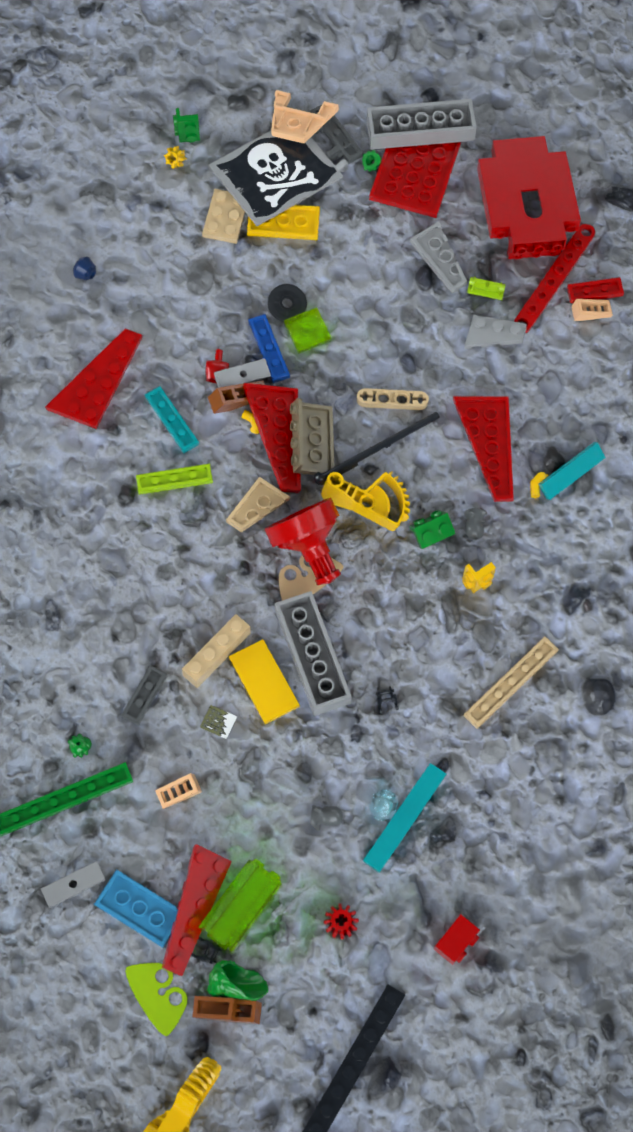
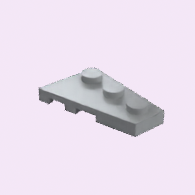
M473 315L465 342V349H472L474 346L488 347V345L492 344L510 345L523 343L527 324Z

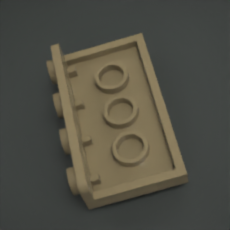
M297 398L290 406V414H292L290 430L293 435L291 439V448H293L291 465H293V473L315 475L317 472H320L322 474L335 467L333 407L303 403L301 398Z

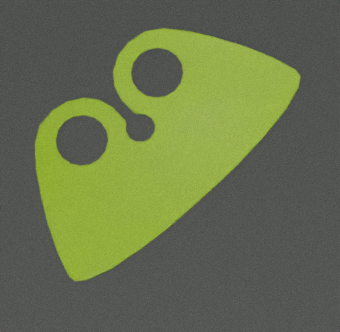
M143 963L126 967V977L137 1001L156 1029L167 1037L179 1022L186 1008V993L179 987H172L163 996L158 994L160 988H166L173 980V973L167 971L169 976L166 982L160 983L156 980L155 974L158 970L163 969L162 963ZM173 992H178L182 995V1002L177 1006L169 1002V996Z

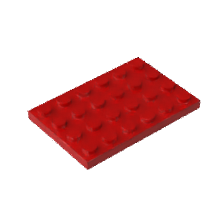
M462 142L386 148L369 195V200L437 218Z

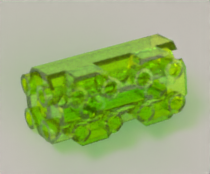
M256 858L253 861H247L199 925V929L202 932L204 930L208 932L206 935L224 950L229 948V953L231 954L234 953L238 946H241L249 935L251 928L260 916L266 912L282 888L281 877L272 870L268 872L264 869L265 865Z

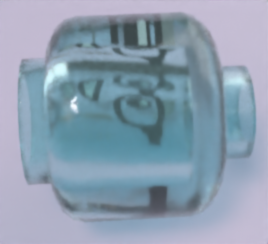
M386 789L376 792L369 806L371 813L374 814L373 817L379 821L391 819L396 812L398 799L395 793Z

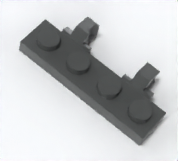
M322 105L312 109L310 113L317 114ZM335 115L315 133H325L332 142L333 149L330 151L326 150V155L331 161L337 158H344L350 164L363 157V151Z

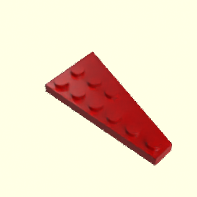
M125 328L45 406L46 410L97 429L142 340V334Z
M244 383L243 389L280 491L299 493L301 491V474L293 473V465H291L293 455L291 439L293 435L290 430L292 421L290 406L298 398V388Z
M453 396V402L494 502H513L509 396Z

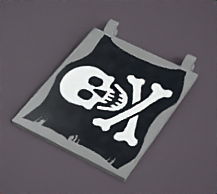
M271 131L212 162L209 164V168L254 224L259 226L342 179L343 175L341 173L348 170L347 165L349 163L346 159H343L335 166L312 137L305 143L272 136Z

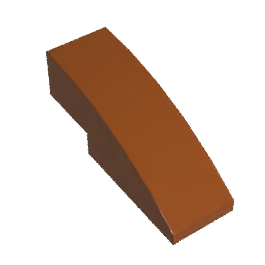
M195 996L192 1017L225 1022L260 1024L262 1003L235 998Z

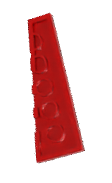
M195 844L187 869L188 874L183 884V893L178 903L176 919L173 922L171 937L168 941L162 964L163 969L178 976H182L232 862L198 844Z

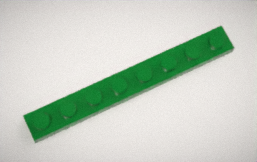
M126 762L1 813L0 837L132 783L133 779Z

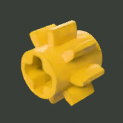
M179 146L167 148L168 153L164 155L166 164H170L172 169L177 168V166H184L182 162L187 159L184 154L185 150H180Z

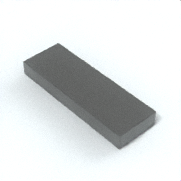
M150 665L121 717L139 726L166 680L167 673Z

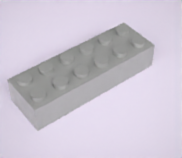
M472 99L367 108L366 121L370 149L475 140L477 128Z
M312 591L275 603V613L313 715L316 716L351 704L352 696Z

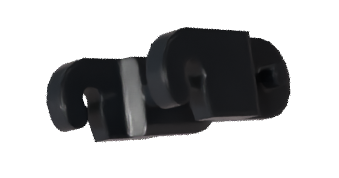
M389 686L388 690L380 691L377 689L376 696L378 695L379 697L377 698V705L380 714L383 713L381 704L385 701L391 700L394 702L396 711L399 710L396 694L393 695L394 689ZM390 694V698L382 699L381 695Z
M199 937L198 940L207 944L206 951L202 956L195 955L194 953L191 956L203 962L208 960L210 961L209 964L217 963L215 958L218 951H222L219 948L220 946H213L214 943L212 941ZM210 948L214 949L211 958L207 957Z

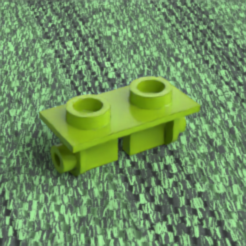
M474 276V278L470 277L467 293L502 301L506 284L478 279Z

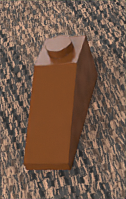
M262 380V381H256V382H250V383H252V384L265 385V383H264L263 380ZM243 384L219 387L208 396L214 414L232 411L249 405Z

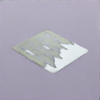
M210 705L200 728L227 739L237 716Z

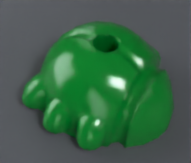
M375 150L363 153L362 164L364 170L369 172L372 170L376 171L381 164V156Z
M78 734L77 736H72V740H68L69 749H71L70 751L74 758L77 756L82 758L84 754L88 755V750L92 746L91 740L88 737Z

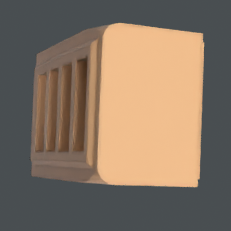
M576 299L571 306L574 321L613 316L609 300Z
M192 773L155 790L163 809L202 792L196 776ZM188 781H190L193 790L189 789L187 784ZM181 784L185 790L184 794H182V791L179 787V785ZM172 788H175L178 797L175 798ZM165 791L168 792L170 801H167L164 794Z

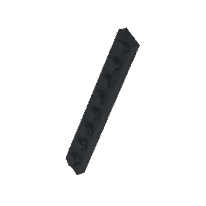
M387 984L302 1132H328L405 997L404 993Z

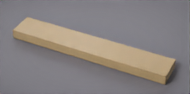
M543 637L463 716L478 729L541 669L559 649L547 637Z

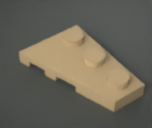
M259 477L228 516L226 522L240 532H243L289 501L290 496Z

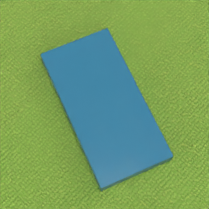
M117 869L94 903L96 907L161 948L165 947L171 937L173 922H175L178 911L175 905Z

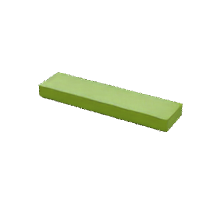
M210 464L136 475L139 495L213 483Z

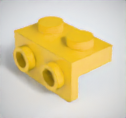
M490 562L475 572L470 564L466 565L462 577L464 586L473 593L481 588L483 590L488 588L492 584L491 581L496 567Z

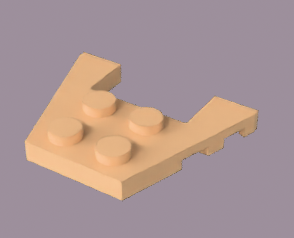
M276 90L271 128L272 136L305 143L338 112L339 105L324 101L317 114L287 107L291 99L290 93Z

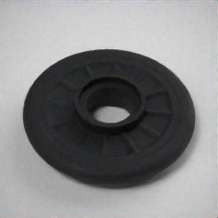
M282 284L275 287L268 297L267 303L270 313L281 322L297 321L304 315L307 308L305 294L300 288L292 284ZM290 299L292 306L286 308L283 306L282 301Z

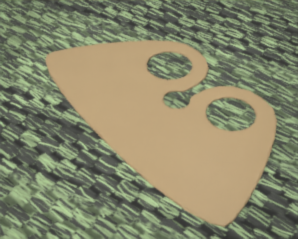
M303 555L299 559V564L303 570L308 572L306 577H303L300 569L294 565H287L280 570L279 588L282 601L310 591L314 594L327 585H316V577L313 570L304 564ZM331 558L336 569H339L341 572L344 566ZM293 569L296 572V578L294 580H287L284 576L286 570Z

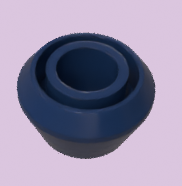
M81 257L75 263L73 268L74 277L89 280L95 276L96 266L90 257Z

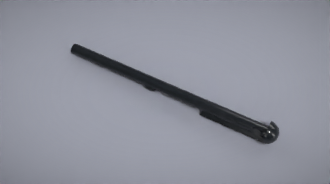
M434 412L322 474L317 472L314 475L315 483L322 486L325 484L330 473L338 472L342 475L357 467L358 462L383 448L390 447L398 440L439 419V414Z

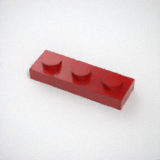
M620 277L567 285L570 304L574 303L576 299L601 300L622 297L624 295Z

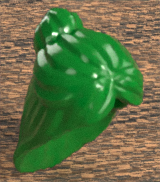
M223 960L217 962L210 972L207 991L213 997L223 995L230 998L257 1001L268 993L269 988L267 982L258 972L244 969L234 961Z

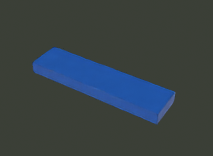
M266 314L248 319L262 358L266 359L272 382L276 383L290 378V373Z

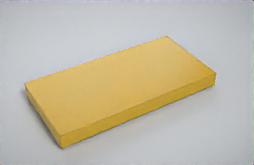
M294 205L259 226H256L248 216L247 236L318 240L320 206Z
M263 639L228 656L265 725L300 707Z

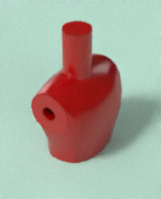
M216 349L215 360L206 361L205 374L207 382L217 384L214 373L229 368V363L222 361L223 350Z

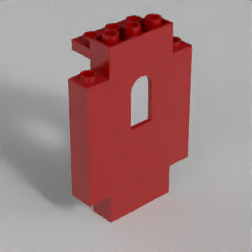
M545 136L493 140L492 158L479 159L477 167L490 239L508 237V259L560 255L562 250H565L567 241L565 232L578 231L581 221L566 151L548 153ZM538 191L542 209L540 217L531 218L526 215L521 192Z

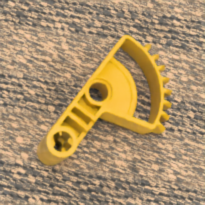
M393 471L389 472V474L384 472L366 490H362L351 482L345 481L338 472H332L328 475L321 496L324 500L331 497L335 506L352 510L390 531H395L401 521L409 519L407 515L410 513L408 508L410 502L407 501L409 495L405 494L406 488H401L403 482H397L398 476L392 477ZM382 482H385L393 490L398 499V522L387 518L390 512V501L386 492L379 486ZM366 502L370 507H365L362 503Z
M209 1057L203 1058L180 1088L172 1108L150 1121L143 1132H189L191 1119L218 1079L221 1065Z

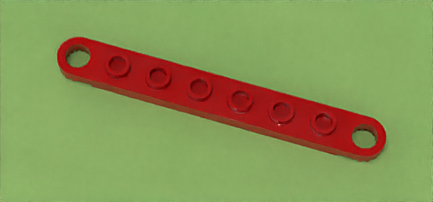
M589 224L579 226V230L572 236L565 246V250L558 256L515 318L514 322H526V333L536 323L595 236L593 226ZM587 230L591 235L584 236L581 232Z

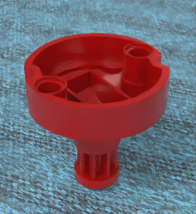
M331 497L301 509L264 529L272 547L277 546L281 549L300 551L306 563L309 562L316 577V585L330 584L341 575L340 570L336 569L329 555L330 549L326 543V538L337 521L336 518L340 516Z

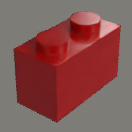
M460 914L435 945L434 950L452 965L456 961L460 963L467 954L464 950L468 945L473 947L480 938L477 935L480 929Z

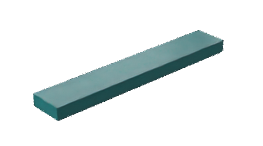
M431 763L428 765L364 858L363 862L378 873L381 872L447 774Z

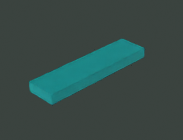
M161 386L145 394L146 400L183 454L200 445L198 439Z
M593 442L538 484L547 500H551L606 458L598 442Z

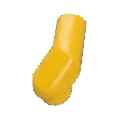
M244 410L241 418L251 422L252 427L250 431L252 433L259 434L253 414Z
M539 472L530 481L531 498L540 497V486L538 484L547 478L548 474Z

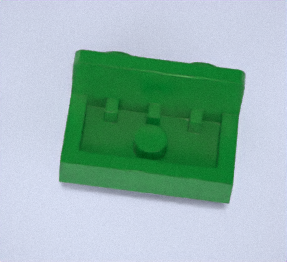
M176 108L173 122L175 136H179V143L200 141L198 114L180 116L179 108Z
M440 510L430 513V517L426 519L419 518L413 521V525L409 526L410 530L414 532L420 549H424L456 534L448 513Z

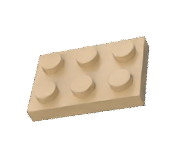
M214 189L202 237L237 244L245 211L229 191Z

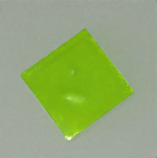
M317 307L284 320V325L298 354L332 340Z

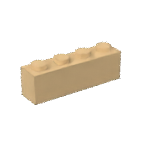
M235 614L182 668L183 676L198 688L251 634L250 626Z

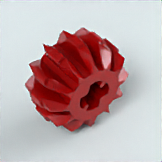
M341 903L338 904V910L331 906L332 913L326 912L325 916L329 919L323 922L324 925H330L327 927L326 932L329 933L334 930L333 938L337 936V933H340L341 940L344 939V933L351 937L352 933L350 930H357V927L353 924L359 922L358 918H352L356 915V911L354 910L349 913V905L346 906L345 910H342ZM339 917H343V921L345 919L347 921L344 922L343 926H339V923L336 924Z

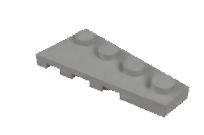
M438 221L410 238V243L453 294L466 286L467 280L454 257V252L447 242L448 239Z

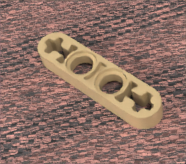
M364 388L357 393V403L361 407L423 410L428 406L429 401L428 395L422 391ZM363 395H367V401L363 400ZM381 395H386L389 400L383 403L378 398ZM399 396H404L407 399V401L405 403H399L397 401V398ZM418 398H422V404L418 402Z

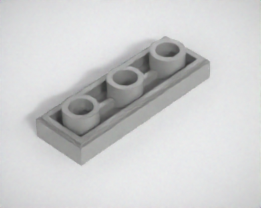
M266 359L214 373L218 388L249 383L271 376Z
M96 861L41 888V891L49 908L106 881ZM76 882L77 886L75 888H71V883Z

